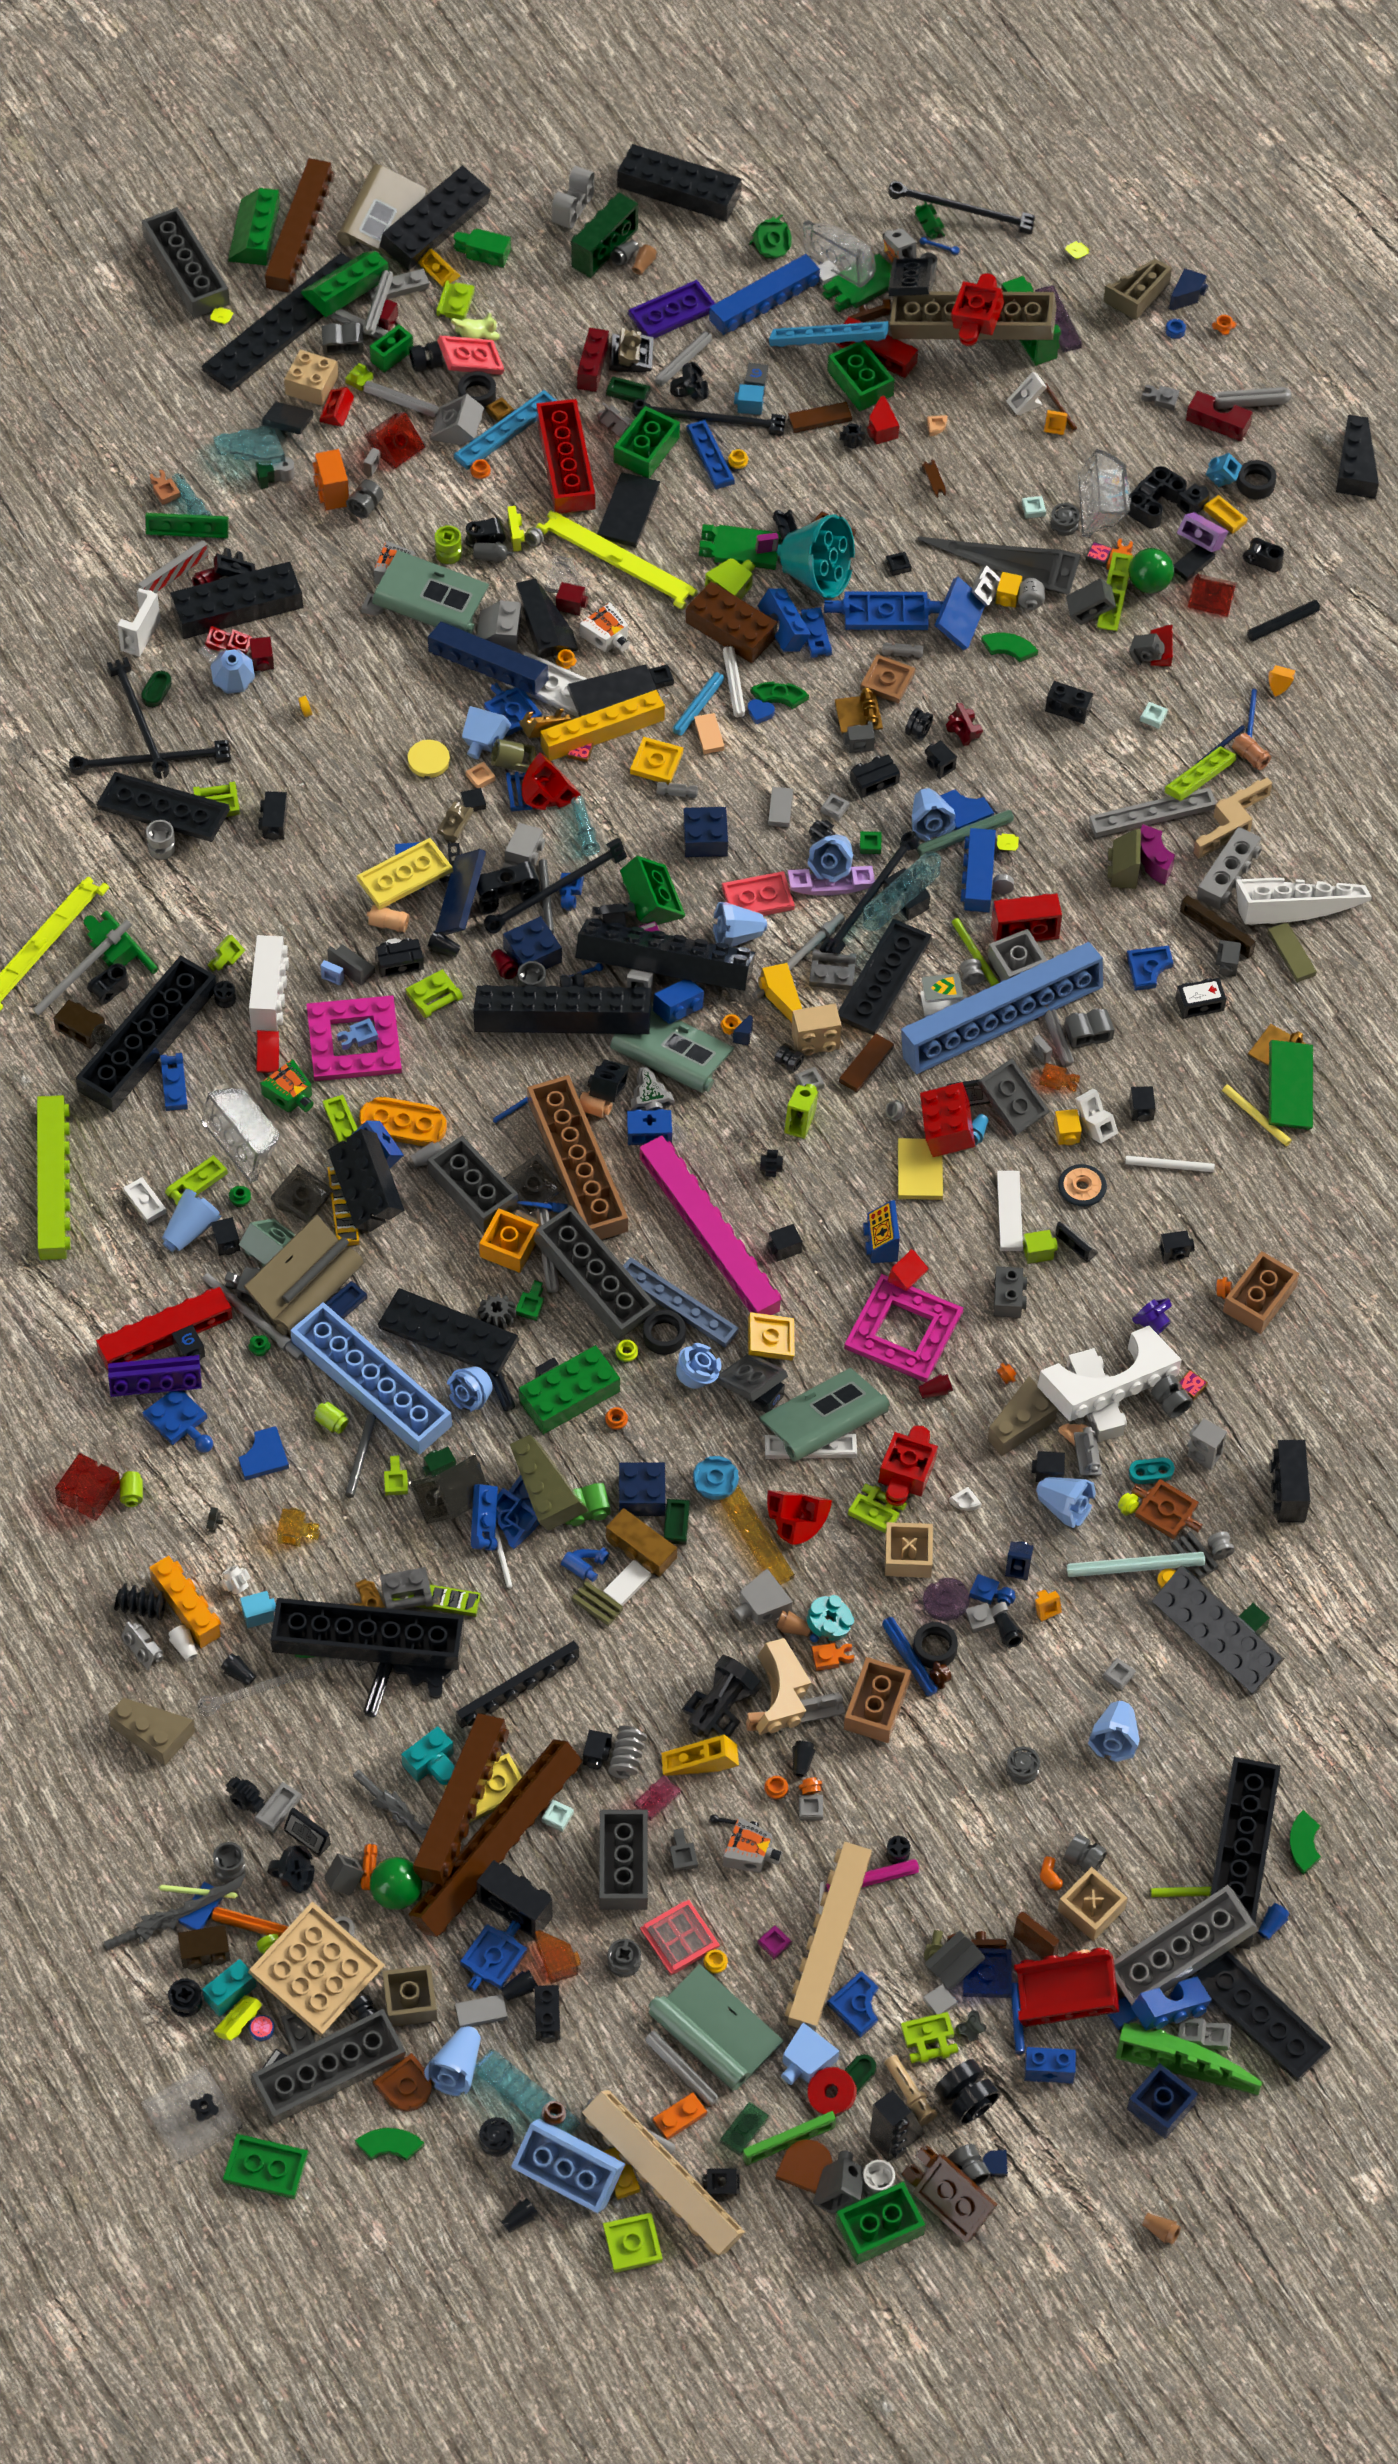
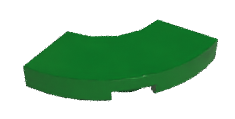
M997 632L981 636L982 643L991 655L1006 654L1014 657L1019 662L1038 655L1037 648L1031 642L1018 635Z
M771 681L750 688V693L763 703H781L791 709L809 700L808 693L790 683L780 684Z
M1304 1810L1295 1819L1289 1840L1291 1857L1303 1875L1321 1859L1314 1844V1837L1319 1831L1320 1825Z
M398 2128L372 2130L355 2140V2144L371 2161L381 2155L391 2154L399 2156L407 2162L425 2146V2142L419 2137Z

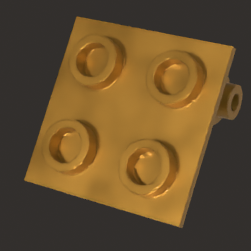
M869 688L862 689L860 696L834 699L841 734L847 732V727L868 725V721H872L873 730L883 729L876 694H873Z
M1270 1023L1248 1055L1269 1066V1042L1271 1040L1306 1043L1303 1042V1034L1296 1031V1033L1290 1035Z

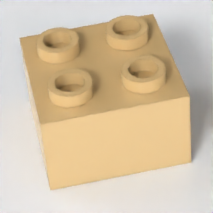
M300 350L284 378L285 395L323 406L330 390H332L338 379V361Z
M836 1003L793 1010L791 1035L796 1051L799 1050L808 1056L818 1052H832L840 1049L841 1022Z
M887 1522L885 1533V1576L931 1578L933 1566V1524Z
M1091 1867L1060 1898L1057 1911L1092 1941H1095L1125 1910L1128 1898Z

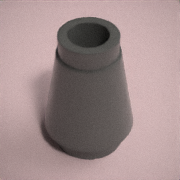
M631 240L614 247L610 254L611 260L616 265H625L636 251L639 250L637 242Z

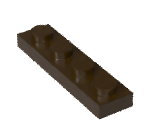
M1188 895L1182 899L1180 913L1220 940L1241 943L1240 954L1249 959L1253 955L1256 941L1250 935L1244 934L1232 923L1219 917L1216 912L1204 907L1197 899H1193Z

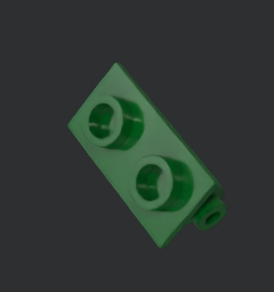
M924 201V205L916 206L915 215L920 223L923 224L922 227L927 237L934 239L939 233H942L943 237H945L942 231L945 226L940 217L935 218L934 215L937 214V211L933 204H928Z

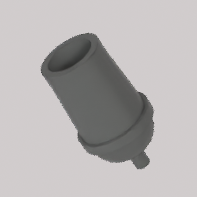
M500 542L474 544V559L499 563L504 561L507 556H513V552L508 551L507 547Z

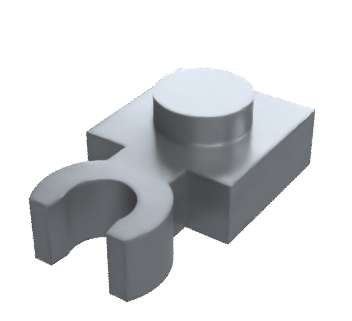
M1145 385L1144 392L1146 393H1142L1141 400L1145 402L1155 401L1154 406L1174 410L1180 390L1160 386L1159 390H1157L1152 385Z

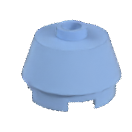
M694 1343L692 1346L682 1349L679 1353L676 1374L685 1386L699 1389L718 1378L721 1370V1361L719 1357L716 1359L709 1352L710 1347L701 1343Z
M479 1367L455 1370L447 1380V1385H450L451 1390L449 1395L451 1401L459 1409L466 1408L470 1412L481 1409L484 1406L493 1388L490 1377Z

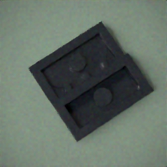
M612 334L610 338L609 370L635 373L651 371L653 337L640 336L638 364L632 363L631 366L620 365L618 359L619 335Z

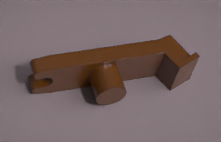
M882 299V305L868 309L867 305H863L859 308V313L849 317L865 323L890 315L891 299Z
M934 459L929 463L924 461V464H922L923 471L927 475L935 497L938 498V493L940 492L943 496H946L945 485Z
M977 1931L975 1939H970L980 1951L1006 1950L1007 1946L1006 1939H986V1932ZM952 1934V1935H950V1936H947V1942H948L955 1934Z

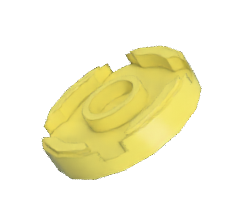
M422 740L410 748L408 765L411 771L419 777L425 778V776H430V778H434L443 774L448 769L450 761L449 751L439 741Z

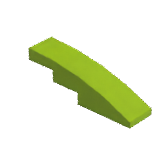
M1113 552L1106 583L1112 587L1116 607L1099 616L1097 628L1115 632L1118 630L1129 581L1128 569L1133 558L1132 555Z

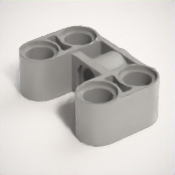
M579 166L573 167L569 177V191L567 194L558 191L554 196L552 202L553 223L569 229L574 227L576 220L593 197L594 172Z

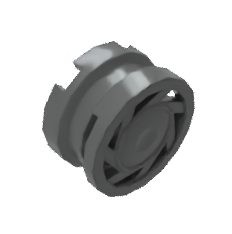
M1069 503L1056 505L1051 512L1050 525L1052 530L1057 531L1062 536L1074 534L1079 527L1080 512L1078 508Z
M1021 1746L1015 1748L1008 1755L1007 1775L1017 1784L1031 1783L1039 1773V1755L1030 1747Z
M630 1939L614 1941L608 1949V1967L610 1971L619 1977L634 1975L641 1966V1950L638 1944Z

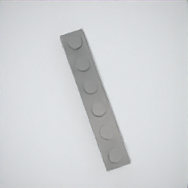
M1209 787L1194 791L1182 801L1171 796L1089 816V823L1095 837H1101L1142 827V824L1151 825L1214 810L1217 803Z

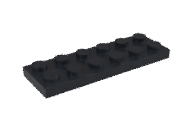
M114 772L96 804L98 810L147 824L155 820H165L173 826L174 832L213 842L230 811L229 804L118 772Z
M893 918L838 1010L840 1021L874 1036L932 940V935Z
M398 1288L378 1322L379 1329L474 1367H479L499 1376L519 1341L518 1335L401 1288Z
M1184 1566L1178 1568L1152 1600L1153 1603L1252 1694H1256L1285 1659Z
M1229 1951L1207 1964L1194 1976L1199 1978L1212 1999L1211 2002L1296 2082L1331 2050V2046Z

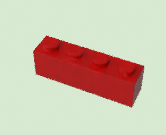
M848 317L843 324H854L862 322L860 320ZM886 335V338L880 341L863 340L886 370L903 378H906L917 364L918 349L898 339H893L892 336ZM846 341L836 343V346L845 348L856 342Z

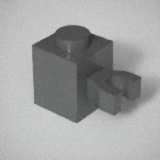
M245 1267L242 1276L227 1271L225 1287L236 1289L237 1297L241 1301L258 1305L243 1286L261 1269Z

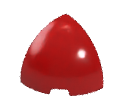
M539 753L534 758L525 773L522 783V797L524 802L533 808L546 810V807L552 806L561 808L581 796L580 792L568 778L542 753Z
M768 1490L767 1494L769 1517L775 1520L779 1528L776 1532L784 1541L792 1545L804 1543L815 1536L824 1525L832 1505V1500L812 1495Z

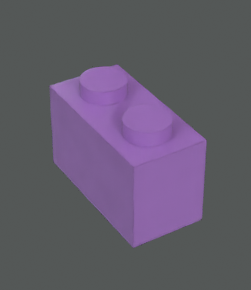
M1193 512L1184 516L1177 534L1210 552L1221 549L1228 531Z

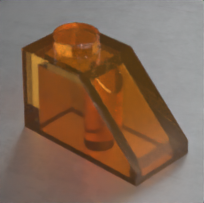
M541 1930L535 1931V1941L550 1983L578 1975V1966L581 1965V1960L578 1952H573L571 1944Z

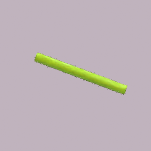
M959 918L952 920V925L973 958L980 960L981 970L990 985L999 984L996 976Z
M1211 1886L1150 1888L1151 1898L1210 1896Z

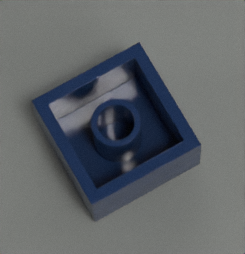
M726 807L684 808L685 858L728 856Z
M541 916L503 933V949L508 956L518 963V968L525 962L536 961L541 963L546 970L562 962V947Z
M619 1462V1512L624 1508L634 1516H665V1462Z
M1159 2063L1129 2098L1127 2110L1166 2140L1195 2106L1198 2093Z

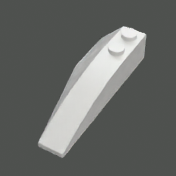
M1284 878L1236 879L1238 911L1244 924L1249 925L1286 923L1326 916L1371 901L1372 897L1365 885L1337 883L1336 886H1331L1322 881H1317V884L1314 885L1304 884L1305 881L1296 879L1295 883L1284 882Z

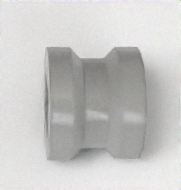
M968 959L960 964V971L964 974L963 982L965 984L976 985L983 981L984 973L980 970L982 966L980 960Z
M1218 1532L1208 1538L1207 1542L1213 1549L1212 1555L1214 1559H1223L1235 1552L1233 1544H1230L1231 1537L1228 1532Z

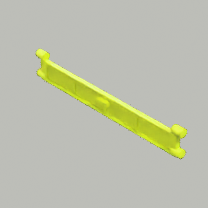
M549 511L547 515L549 520L546 524L538 523L536 526L544 535L549 530L675 599L673 605L681 610L686 607L684 600L689 595L695 597L698 592L693 586L557 512Z
M87 876L0 972V1002L96 894L103 896L107 892L109 886L103 882L100 886L92 884L93 880ZM0 1003V1011H1V1010L3 1009V1005Z

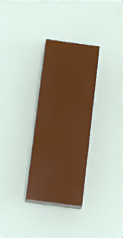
M846 401L788 413V419L793 433L851 422L852 415Z
M876 1033L841 1075L839 1083L858 1093L892 1051L894 1043Z

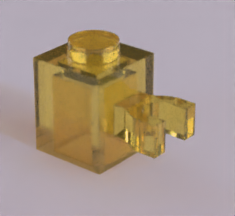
M283 1508L277 1529L278 1543L301 1547L303 1536L318 1540L320 1525L317 1523H306V1513L297 1508Z

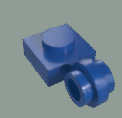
M561 873L560 879H562L570 873ZM583 876L559 890L560 895H565L561 897L562 909L571 911L576 908V896L572 895H581L584 881Z
M981 1574L977 1575L969 1593V1597L991 1605L994 1598H997L998 1603L1006 1602V1605L1010 1606L1016 1598L1013 1589L1003 1587L998 1590L999 1581Z

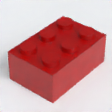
M1058 893L994 901L991 920L994 942L1026 929L1030 931L1036 942L1059 939L1062 911Z
M963 1082L921 1092L920 1098L925 1139L932 1157L975 1147L970 1102Z

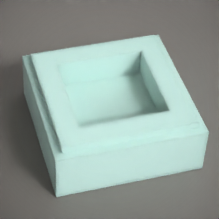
M1042 496L1022 498L1025 519L1046 516Z
M1148 702L1140 717V721L1159 729L1168 713V709Z
M552 1800L542 1817V1822L563 1832L574 1814V1809Z

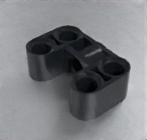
M1164 466L1155 467L1129 494L1127 514L1148 528L1154 529L1159 527L1162 520L1163 507L1157 501L1163 497L1172 503H1177L1178 493L1184 492L1187 488L1186 480Z
M525 861L514 866L480 874L474 896L481 913L490 914L498 909L499 898L519 893L522 901H525L540 892V881L532 863Z

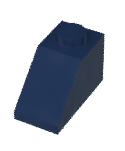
M1184 268L1172 292L1169 310L1173 311L1198 303L1201 296H1205L1208 290V284H1206L1207 275Z
M1011 1541L1005 1576L1028 1580L1034 1549L1033 1545L1022 1541Z

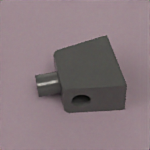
M840 2151L838 2160L823 2168L813 2204L831 2214L861 2200L864 2169L853 2162V2154L851 2152Z

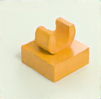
M1048 410L1044 432L1064 435L1068 413Z
M1044 1589L1036 1593L1038 1596L1035 1599L1037 1617L1041 1621L1062 1613L1060 1596L1056 1591L1048 1594Z

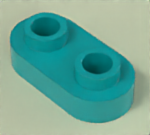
M1165 1457L1136 1460L1130 1465L1129 1478L1136 1484L1157 1483L1159 1479L1166 1482L1172 1479L1175 1466L1170 1459ZM1164 1470L1166 1473L1162 1474L1159 1471ZM1136 1473H1143V1476H1138Z

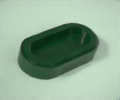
M157 671L152 674L141 693L142 702L145 706L157 707L162 703L172 686L171 675L168 672Z
M866 2054L858 2055L845 2069L855 2082L857 2088L856 2095L859 2094L876 2073L874 2058Z

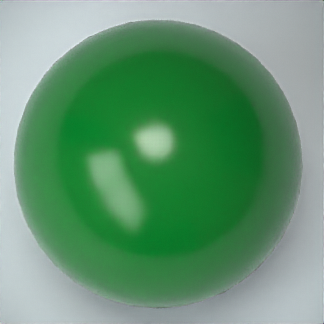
M1146 548L1139 551L1132 558L1128 569L1129 578L1134 587L1139 591L1148 594L1159 593L1171 583L1174 576V565L1171 558L1164 551L1157 548Z
M391 1857L381 1861L374 1868L370 1876L369 1885L371 1894L379 1905L389 1910H402L416 1902L422 1891V1880L414 1872V1863L405 1858Z

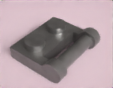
M813 949L809 986L851 990L854 980L856 954L824 953ZM819 961L848 963L849 965L848 967L822 965L818 963Z
M426 1567L380 1575L386 1608L404 1609L426 1605V1607L433 1606ZM420 1593L424 1594L423 1596L392 1601V1598Z

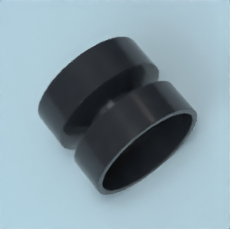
M969 2059L957 2065L934 2088V2092L944 2105L952 2104L950 2113L960 2125L968 2124L983 2115L1000 2097V2091L990 2079L982 2080L985 2072L974 2059Z

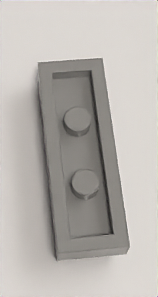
M424 269L393 276L386 299L429 289V281ZM378 286L368 291L372 302Z

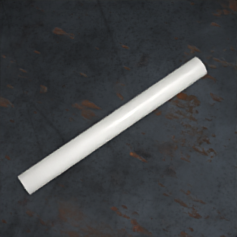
M1126 1156L1125 1160L1127 1165L1213 1173L1215 1166L1212 1163Z

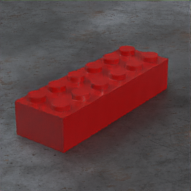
M577 399L536 403L537 424L554 512L561 514L594 510L595 489Z

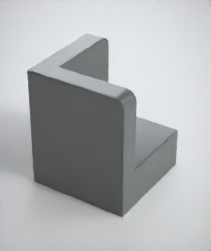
M337 1853L324 1878L330 1889L351 1895L364 1871L358 1860Z

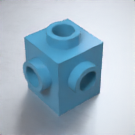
M1230 453L1211 459L1205 475L1214 484L1221 487L1237 480L1242 465Z

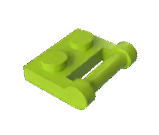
M235 781L229 782L227 785L206 788L193 787L195 795L208 796L205 798L229 804L230 811L226 817L240 815Z
M443 969L406 988L407 996L425 1019L432 1016L434 1011L453 1001L458 1002L463 999L460 989L453 984ZM448 992L450 993V994H448V995H446V996L440 998L439 1000H437V1001H435V1002H433V1003H431V1004H429V1005H426L427 1003L433 1001L434 999H436V998H438V997H440V996H442V995H444V994H446V993H448Z

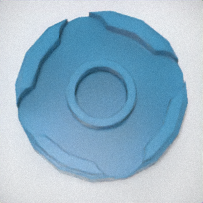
M721 1456L705 1458L704 1461L696 1465L693 1472V1485L697 1492L711 1500H722L729 1497L736 1490L739 1483L737 1468L729 1459Z

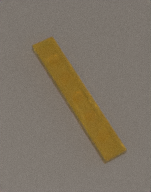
M737 1485L736 1490L729 1497L720 1500L721 1504L763 1571L768 1568L780 1585L793 1579L795 1574L743 1491Z

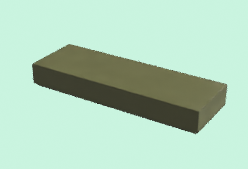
M1288 922L1269 928L1267 933L1295 981L1300 982L1316 976L1317 971Z

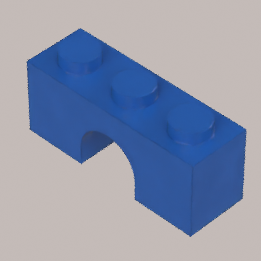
M768 588L757 606L762 613L775 621H779V629L775 634V638L781 649L787 652H800L811 633L787 591L782 588Z
M1193 1977L1177 1983L1169 1995L1172 2000L1168 1999L1160 1988L1140 1993L1131 2008L1145 2030L1152 2028L1161 2029L1172 2022L1177 2024L1192 2016L1194 2018L1202 2016L1207 2011L1206 2008L1212 1999L1199 1978Z

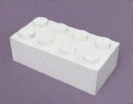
M257 935L249 1003L251 1032H257V1030L278 1031V1025L283 1024V1012L281 1011L285 1005V994H283L284 988L286 989L287 975L285 974L289 968V957H287L288 945H284L283 936Z

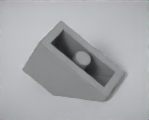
M632 969L627 975V988H651L652 993L654 973Z

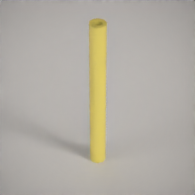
M1227 1084L1222 1089L1227 1096L1282 1144L1288 1146L1292 1140L1278 1127L1269 1125V1120Z

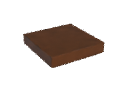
M1021 1912L1016 1917L1013 1936L1043 1960L1046 1956H1057L1059 1939L1025 1912Z

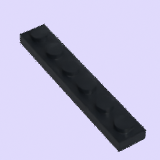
M575 1641L570 1642L456 1711V1722L461 1729L467 1725L472 1726L478 1713L484 1715L494 1713L503 1703L515 1700L523 1691L535 1688L541 1680L546 1677H553L557 1674L558 1670L565 1666L573 1665L579 1658V1646Z

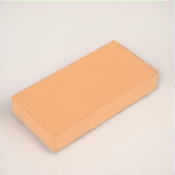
M715 713L695 716L694 723L703 753L709 754L724 751V743Z

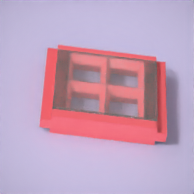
M690 1900L678 1904L640 1927L641 1932L670 1975L676 1974L703 1958L707 1952L720 1947V1944Z

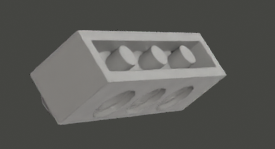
M1238 827L1198 886L1196 899L1218 910L1223 903L1227 904L1232 895L1231 891L1233 888L1236 889V879H1242L1243 873L1247 874L1250 870L1252 859L1258 858L1262 847H1260L1261 837Z

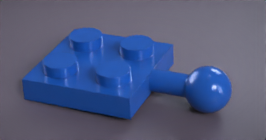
M183 1390L170 1391L142 1412L143 1417L171 1445H174L188 1434L195 1441V1447L199 1452L207 1453L213 1448L212 1438L208 1435H201L195 1429L208 1419L207 1414Z

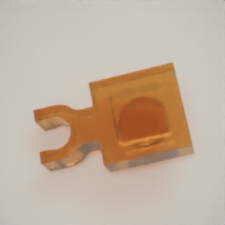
M1045 1063L1039 1085L1059 1091L1062 1086H1065L1068 1090L1076 1092L1077 1085L1071 1082L1079 1083L1080 1075H1067V1068Z

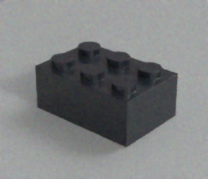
M1278 1440L1276 1449H1272V1459L1269 1462L1270 1473H1273L1274 1480H1271V1493L1275 1494V1500H1273L1272 1504L1273 1514H1277V1523L1305 1522L1310 1505L1306 1441Z
M493 1860L476 1881L477 1901L508 1922L516 1921V1923H519L521 1926L519 1929L535 1940L553 1918L551 1895L543 1889L538 1890L532 1886V1883L526 1877H519L514 1874L511 1868L504 1863L499 1864Z

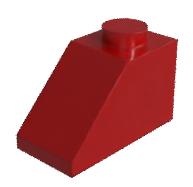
M881 396L869 416V426H867L868 436L873 438L876 445L899 438L900 425L885 396Z

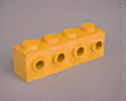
M168 1555L149 1567L152 1582L159 1591H163L164 1598H166V1601L183 1625L190 1629L192 1637L200 1648L221 1637L220 1619L216 1613L213 1612L211 1614L208 1610L209 1606L202 1595H197L194 1583L190 1578L186 1579L182 1574L184 1573L178 1561L173 1562Z

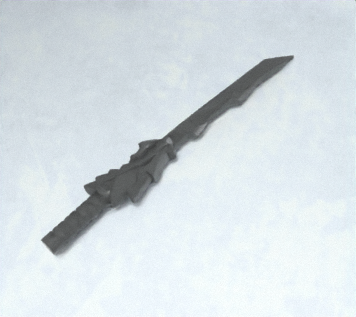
M359 1769L353 1774V1777L375 1796L376 1799L371 1801L372 1804L376 1805L377 1808L389 1809L392 1812V1818L397 1820V1826L407 1825L420 1837L425 1838L429 1828L426 1824L420 1825L415 1820V1815L409 1812L406 1803L402 1802L396 1791L393 1794L387 1790L383 1792Z
M246 1873L227 1884L211 1888L209 1894L197 1900L185 1901L184 1906L177 1910L171 1908L167 1912L155 1911V1914L140 1916L143 1921L135 1924L138 1928L104 1941L106 1949H112L115 1946L117 1947L122 1943H127L139 1937V1943L141 1944L150 1938L154 1930L159 1928L163 1930L168 1927L174 1929L178 1919L240 1888Z

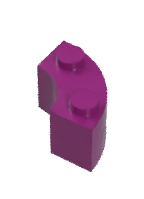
M1142 824L1141 863L1145 868V872L1151 878L1166 885L1173 870L1175 854L1168 851L1163 845L1161 839L1163 831Z

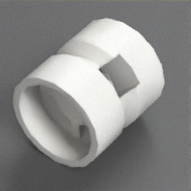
M874 2160L866 2165L862 2182V2191L866 2198L894 2186L895 2171L890 2163L884 2160Z

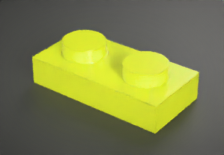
M508 506L507 516L513 552L521 551V542H525L524 530L519 529V526H522L521 514H517L516 506Z
M244 1995L213 2032L219 2038L231 2041L241 2033V2029L245 2024L257 2015V2011L262 2004L257 1998Z

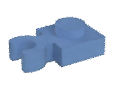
M370 1018L350 1025V1032L341 1031L337 1034L338 1041L347 1040L341 1043L343 1050L349 1049L354 1043L361 1047L379 1039Z

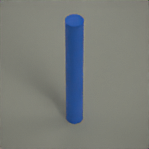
M1017 1982L1010 1984L1015 2053L1024 2054V2031L1018 2016V2011H1021L1019 1985Z

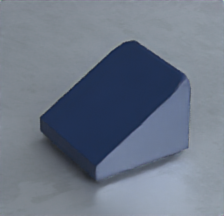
M749 1015L733 1031V1043L741 1045L750 1044L753 1029L752 1015Z

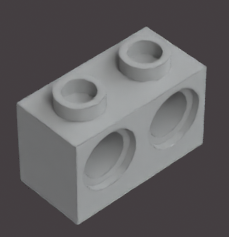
M1203 1418L1199 1425L1195 1424L1189 1433L1191 1438L1187 1444V1447H1189L1187 1457L1211 1470L1223 1454L1227 1431Z

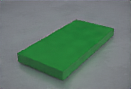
M1271 1040L1269 1042V1125L1307 1130L1313 1128V1045Z

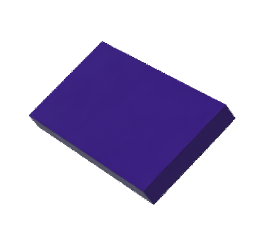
M695 280L629 309L628 315L643 335L655 339L709 315V307L714 305L715 302L699 281Z

